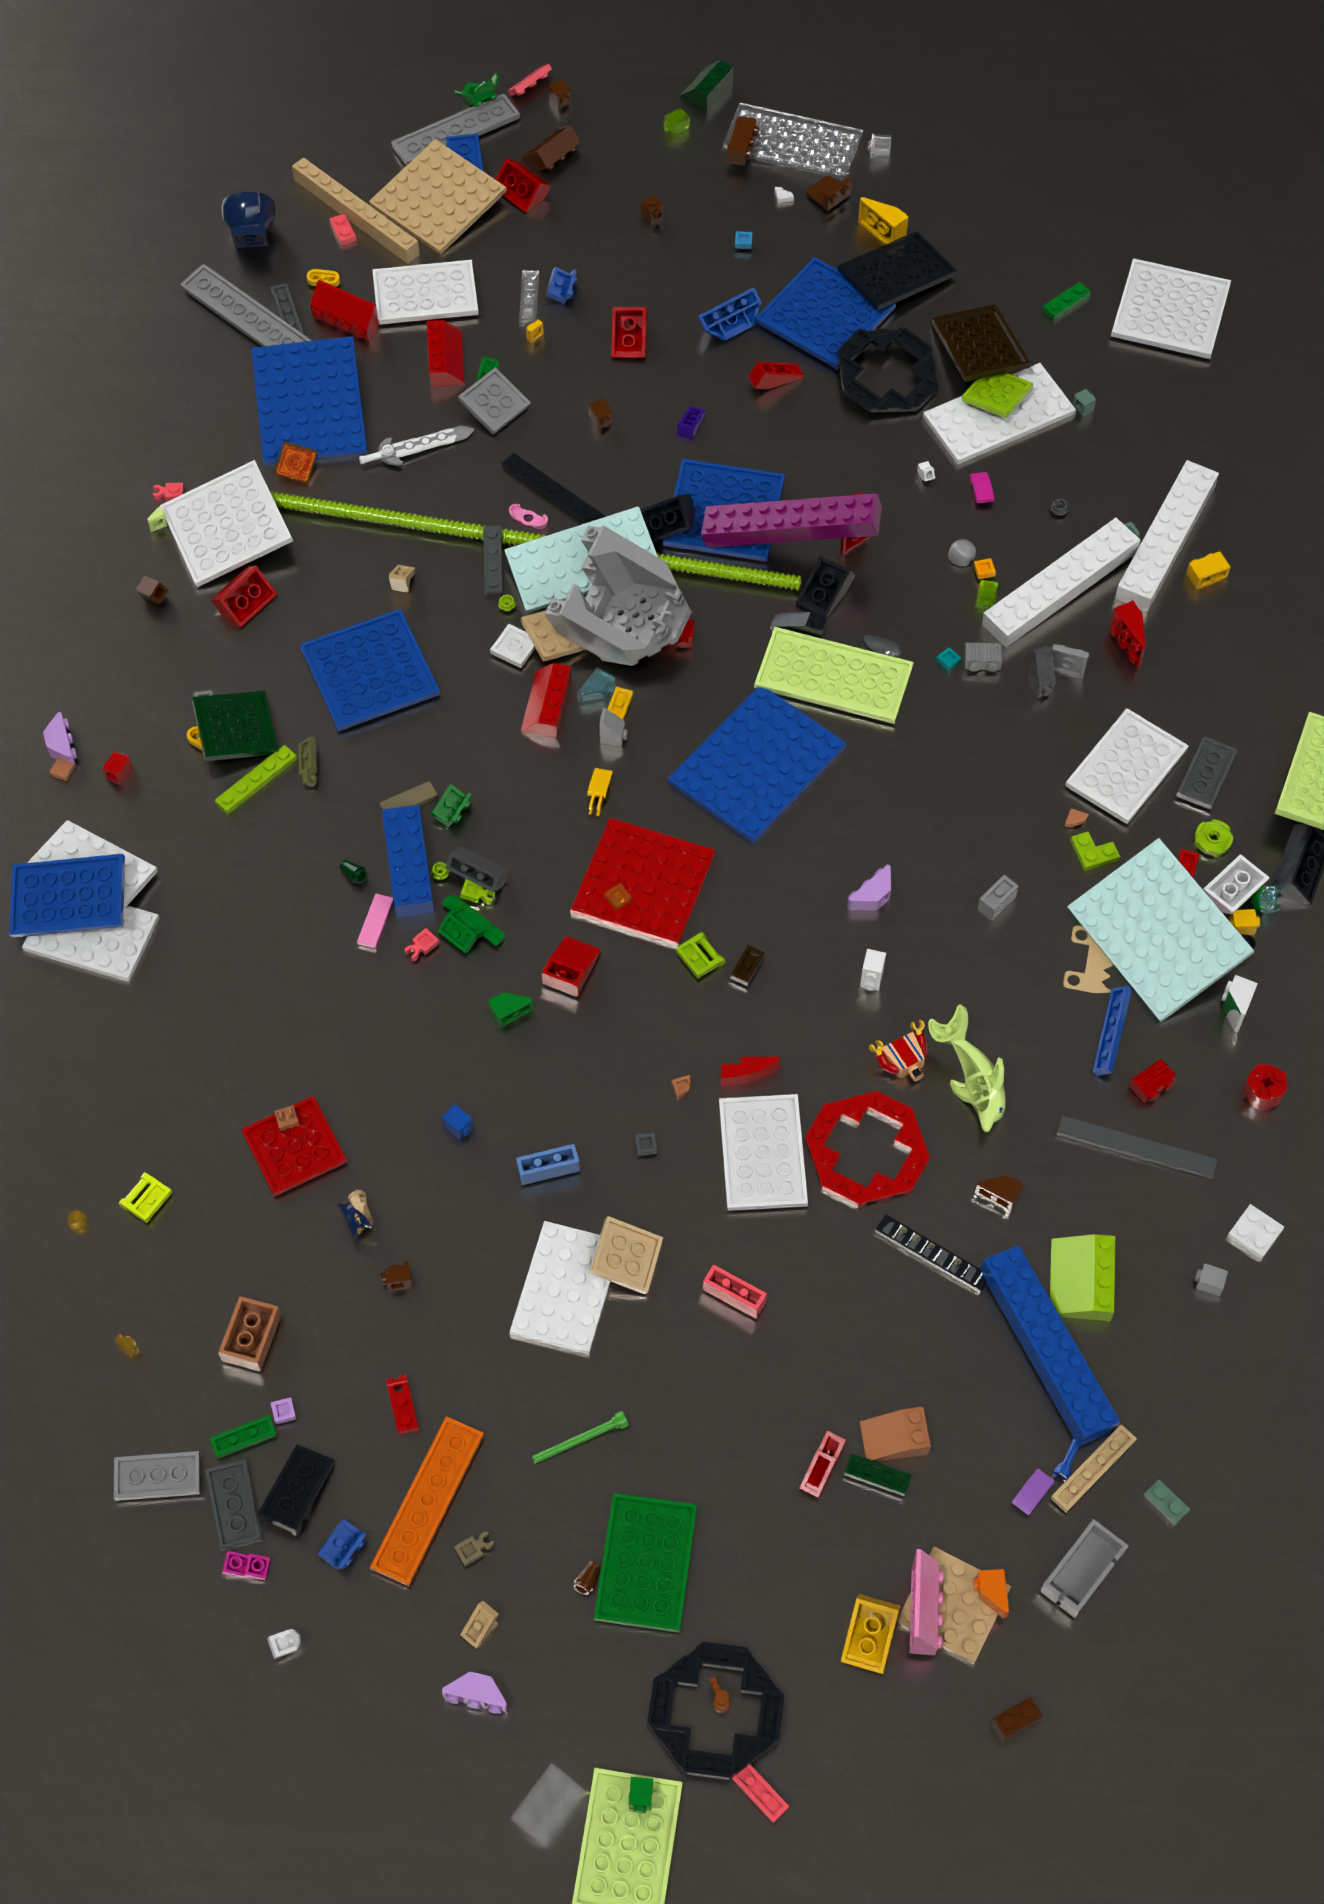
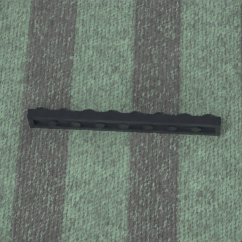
M512 453L502 462L504 469L585 524L607 517L517 454Z

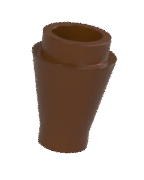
M589 1561L587 1566L574 1579V1589L584 1595L592 1592L600 1565L594 1561Z

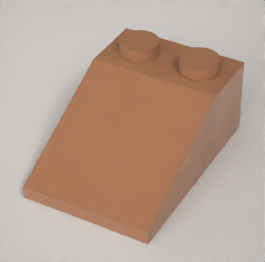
M923 1407L902 1409L860 1421L866 1459L877 1462L929 1455L931 1445Z

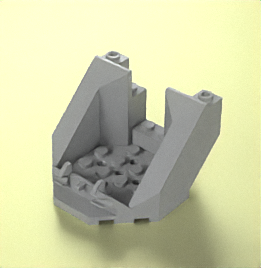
M588 526L581 539L588 551V556L582 569L592 586L585 598L579 587L573 584L566 600L551 599L544 614L558 634L599 656L601 661L633 666L639 663V659L647 655L650 657L661 651L663 646L678 642L691 615V610L665 561L605 526Z

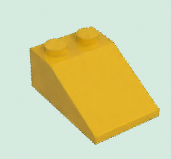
M864 197L860 198L858 223L886 245L907 236L909 217L906 213L894 206Z
M859 1594L856 1598L841 1662L883 1674L901 1606Z

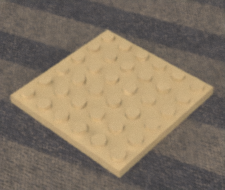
M434 139L369 201V205L441 255L507 192V189L500 182Z

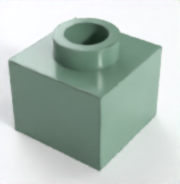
M1084 389L1075 394L1073 406L1082 416H1085L1094 411L1096 399L1093 394Z

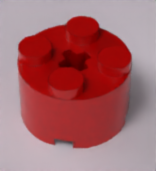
M1258 1064L1249 1073L1243 1088V1093L1248 1099V1103L1259 1110H1269L1278 1106L1287 1090L1286 1073L1272 1065Z

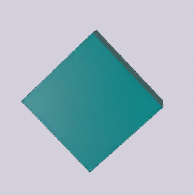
M950 647L936 657V661L947 671H950L962 660Z

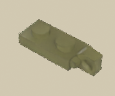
M310 736L298 744L299 775L302 776L303 784L313 787L317 781L315 775L317 772L316 738Z

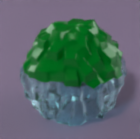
M1265 885L1253 894L1251 903H1253V906L1258 911L1267 915L1273 914L1280 910L1281 904H1276L1277 894L1282 893L1273 886Z

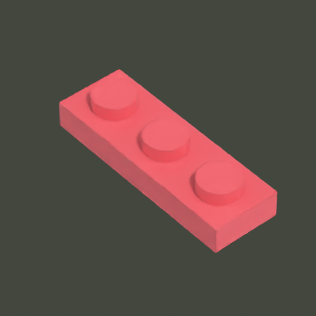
M550 64L539 67L507 90L509 95L520 96L526 92L525 88H531L536 85V80L539 78L542 80L547 77V72L552 69Z
M748 1765L731 1778L773 1824L789 1809V1805L751 1765Z

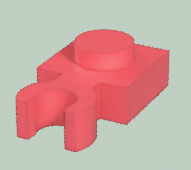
M166 483L165 487L160 485L153 486L154 492H158L153 493L155 500L165 497L166 501H170L184 494L183 483Z
M425 928L412 939L414 945H409L405 948V954L408 955L410 952H414L411 959L416 961L421 952L426 955L439 944V939Z

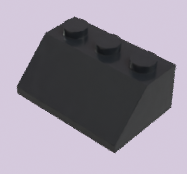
M691 494L678 495L640 509L652 543L692 529L695 508Z

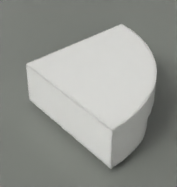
M775 187L778 203L794 201V196L790 191L783 190L782 187Z

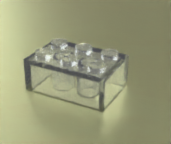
M551 1763L510 1819L544 1848H550L590 1792L558 1765Z

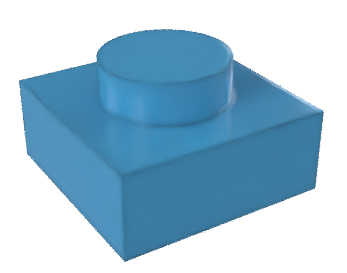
M736 231L735 248L751 249L753 232Z

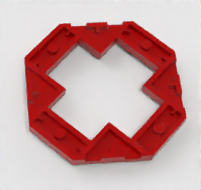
M878 1091L823 1105L805 1136L807 1147H809L822 1189L857 1207L877 1200L878 1202L889 1199L898 1194L912 1193L930 1160L913 1109ZM869 1110L901 1126L894 1139V1143L909 1150L910 1153L895 1180L876 1172L869 1186L865 1187L833 1171L841 1154L824 1145L840 1117L859 1125L866 1111Z

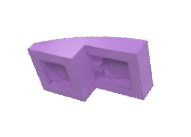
M1037 1468L1012 1503L1027 1515H1030L1040 1500L1044 1498L1055 1480Z

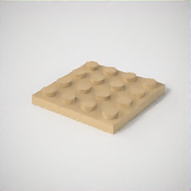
M933 1546L929 1556L939 1563V1570L943 1571V1583L939 1584V1592L943 1593L942 1605H938V1613H942V1626L938 1627V1635L942 1636L941 1647L975 1664L998 1614L978 1598V1591H974L973 1578H976L979 1569ZM1006 1584L1007 1595H1008V1593H1009V1591H1010V1589H1011V1586L1008 1585V1584ZM911 1593L897 1620L899 1626L909 1631Z

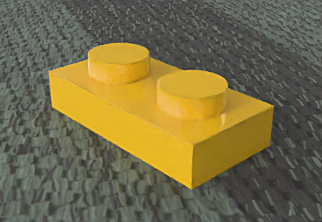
M616 687L608 710L624 720L633 698V691Z

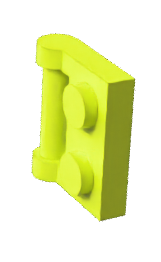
M144 1172L137 1185L118 1204L147 1223L172 1194V1190ZM147 1184L150 1185L148 1189L143 1193V1195L133 1205L132 1202L145 1188V1186Z

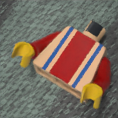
M919 1020V1028L915 1027V1022H911V1028L916 1031L915 1034L911 1032L884 1047L881 1041L876 1040L877 1049H875L873 1044L869 1045V1050L876 1052L875 1057L883 1070L897 1075L899 1078L910 1075L913 1081H918L924 1076L920 1068L924 1066V1061L927 1057V1043L925 1034L921 1031L925 1026L922 1020Z

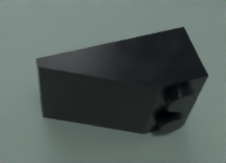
M820 556L796 604L816 614L828 617L846 594L856 575L851 570Z

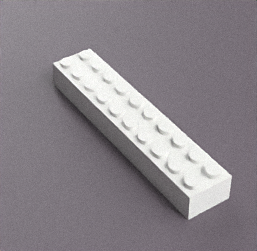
M1188 460L1185 462L1122 577L1115 599L1125 603L1133 600L1139 609L1146 612L1149 611L1216 486L1218 472Z
M1117 518L1113 519L983 613L982 625L1007 648L1135 555L1139 548L1140 539Z

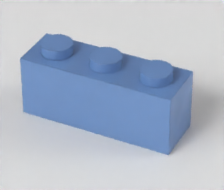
M575 1144L516 1158L521 1185L580 1171Z

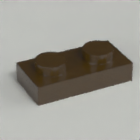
M747 945L732 971L730 979L748 986L765 957V952Z

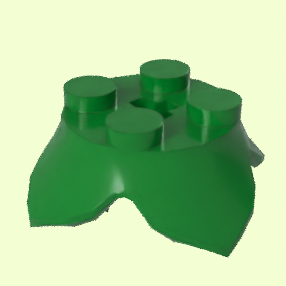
M495 73L489 81H483L482 84L467 83L463 88V92L456 90L455 94L461 97L469 107L481 105L487 99L497 98L496 89L499 76Z

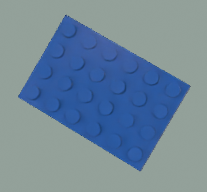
M123 853L13 864L9 935L15 938L123 927L125 856Z

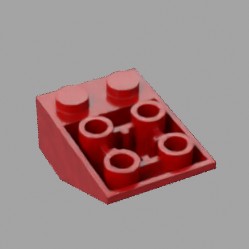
M1132 600L1114 608L1109 631L1119 642L1120 648L1125 650L1130 662L1134 663L1138 669L1141 666L1145 651L1143 613Z
M566 936L550 956L542 972L543 984L578 997L601 949Z

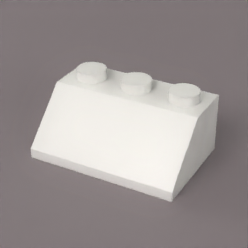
M1240 854L1203 891L1222 913L1233 914L1270 877Z

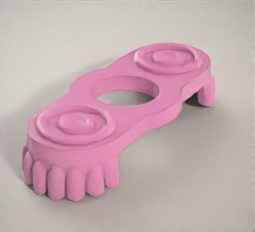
M512 504L509 507L511 518L521 522L523 525L536 529H544L547 526L548 518L545 514L543 517L539 516L533 511L522 509L520 504ZM526 515L533 516V520L527 522L524 520V517Z

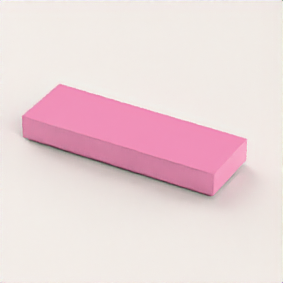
M375 894L357 940L358 945L376 949L394 903L392 897Z

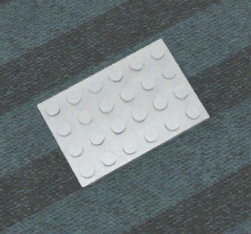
M472 260L372 269L379 325L479 315Z
M1126 708L1066 781L1065 786L1128 824L1185 754L1189 746Z
M68 820L27 862L33 863L123 853L125 856L124 909L158 872L157 867Z
M126 906L123 910V927L27 936L22 948L23 951L129 982L154 931L159 916L155 913Z
M798 1094L719 1098L727 1211L808 1206Z
M544 1221L510 1329L511 1335L590 1354L611 1281L589 1273L600 1235Z

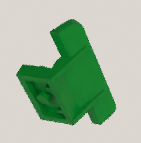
M451 895L442 901V904L451 911L448 912L437 931L464 953H469L478 937L484 936L495 946L504 941L505 934L459 897Z

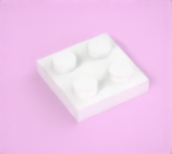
M508 624L491 647L490 654L522 668L536 648L527 632Z
M1250 1204L1227 1237L1262 1260L1283 1231L1284 1226Z

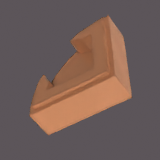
M1071 808L1065 822V827L1072 828L1085 823L1089 814Z
M690 1075L671 1080L677 1100L683 1098L688 1093L691 1086Z

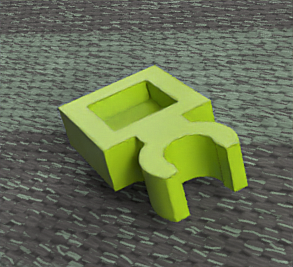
M466 879L460 898L478 903L479 899H481L485 904L491 905L493 899L487 896L494 897L495 892L488 889L485 890L482 886Z

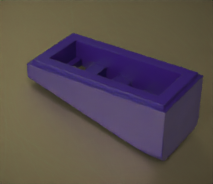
M689 406L677 424V435L693 439L706 410Z

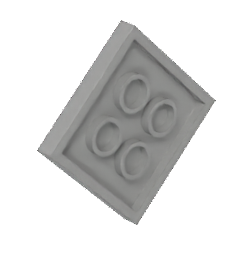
M496 367L458 396V400L493 435L531 404Z

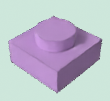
M291 1397L271 1402L275 1424L296 1419Z

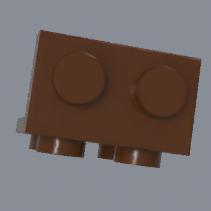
M827 175L808 188L806 194L828 211L851 195L852 180L847 177L839 183Z

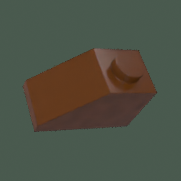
M1004 1175L979 1181L975 1193L1011 1212L1022 1193L1024 1184L1015 1177Z

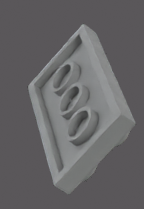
M199 1451L114 1457L115 1501L200 1494Z

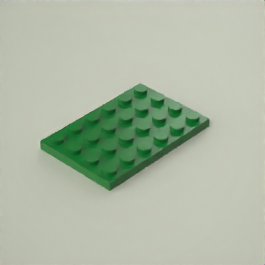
M613 1493L594 1621L680 1633L697 1504Z

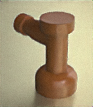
M713 1677L709 1680L716 1695L713 1700V1707L717 1712L725 1713L731 1705L729 1694L722 1689L717 1677Z

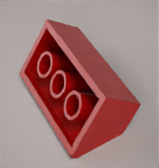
M317 281L310 303L312 316L327 322L331 326H336L345 332L354 334L358 338L369 341L379 329L376 304L324 281Z
M444 320L426 321L431 387L465 385L461 330Z
M553 663L536 671L521 728L522 733L557 738L572 679L571 666Z

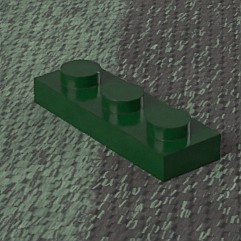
M852 1453L844 1473L845 1476L901 1496H905L911 1479V1474Z

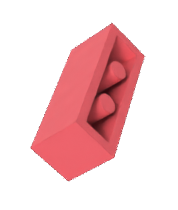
M715 1265L711 1267L703 1280V1290L755 1319H757L766 1304L767 1293Z

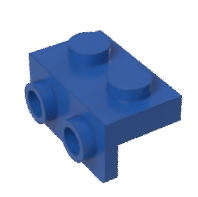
M555 267L552 271L546 296L563 304L567 298L570 299L574 292L572 286L577 281V277H575L577 270L573 269L571 273Z
M343 1518L316 1554L335 1569L346 1568L353 1559L351 1557L355 1550L358 1551L365 1543L363 1538L366 1536V1533L359 1531Z

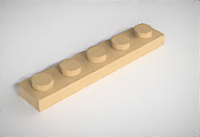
M1120 1425L1050 1499L1067 1513L1136 1442L1137 1438L1124 1426Z

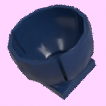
M257 192L235 193L224 198L221 210L222 217L226 226L231 230L235 248L268 246L266 233L274 221V201L269 196L261 193L257 194Z

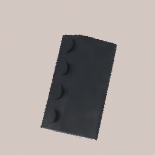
M1297 824L1293 826L1272 885L1283 897L1312 905L1324 871V834L1316 827L1307 824Z

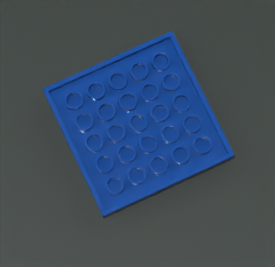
M814 257L755 318V322L833 368L838 369V349L858 329L874 331L895 309L896 303L877 311L837 269Z
M682 459L674 497L691 494L695 508L693 525L690 530L663 539V546L767 562L771 543L707 548L701 536L706 506L780 501L785 474Z
M401 609L300 644V649L338 731L440 695V690Z

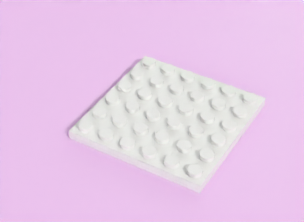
M1133 258L1111 336L1210 359L1231 280Z
M255 460L160 505L197 587L293 542Z

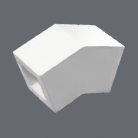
M928 461L918 464L917 471L922 480L935 479L934 468L931 467Z

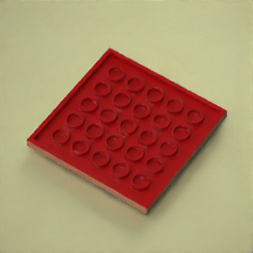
M609 818L570 909L571 913L678 947L715 856V850Z

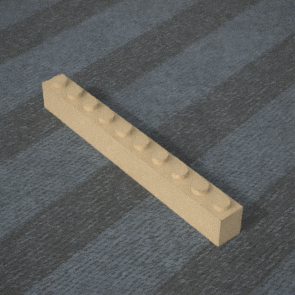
M303 157L292 165L294 181L339 214H345L351 223L404 262L409 264L420 255L418 240Z

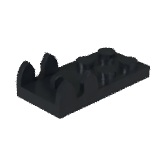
M296 1444L257 1513L258 1520L272 1523L292 1532L293 1535L298 1537L301 1533L302 1522L304 1519H309L312 1504L332 1470L335 1460Z

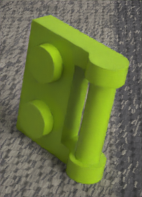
M703 932L676 947V953L697 979L713 969L721 967L726 962L725 958L720 956L706 940L707 937ZM697 944H701L702 947L706 950V952L711 956V958L713 959L711 962L699 949Z

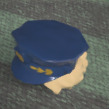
M362 1190L351 1192L348 1196L349 1203L345 1205L338 1204L344 1220L356 1239L359 1238L360 1233L364 1229H371L373 1222L367 1205V1195Z

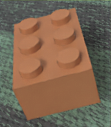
M239 1296L218 1352L221 1361L261 1372L281 1318L279 1307Z

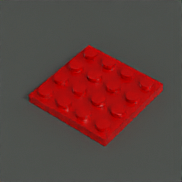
M314 1096L293 1105L299 1126L280 1131L276 1116L273 1114L241 1129L274 1197L347 1163V1159Z

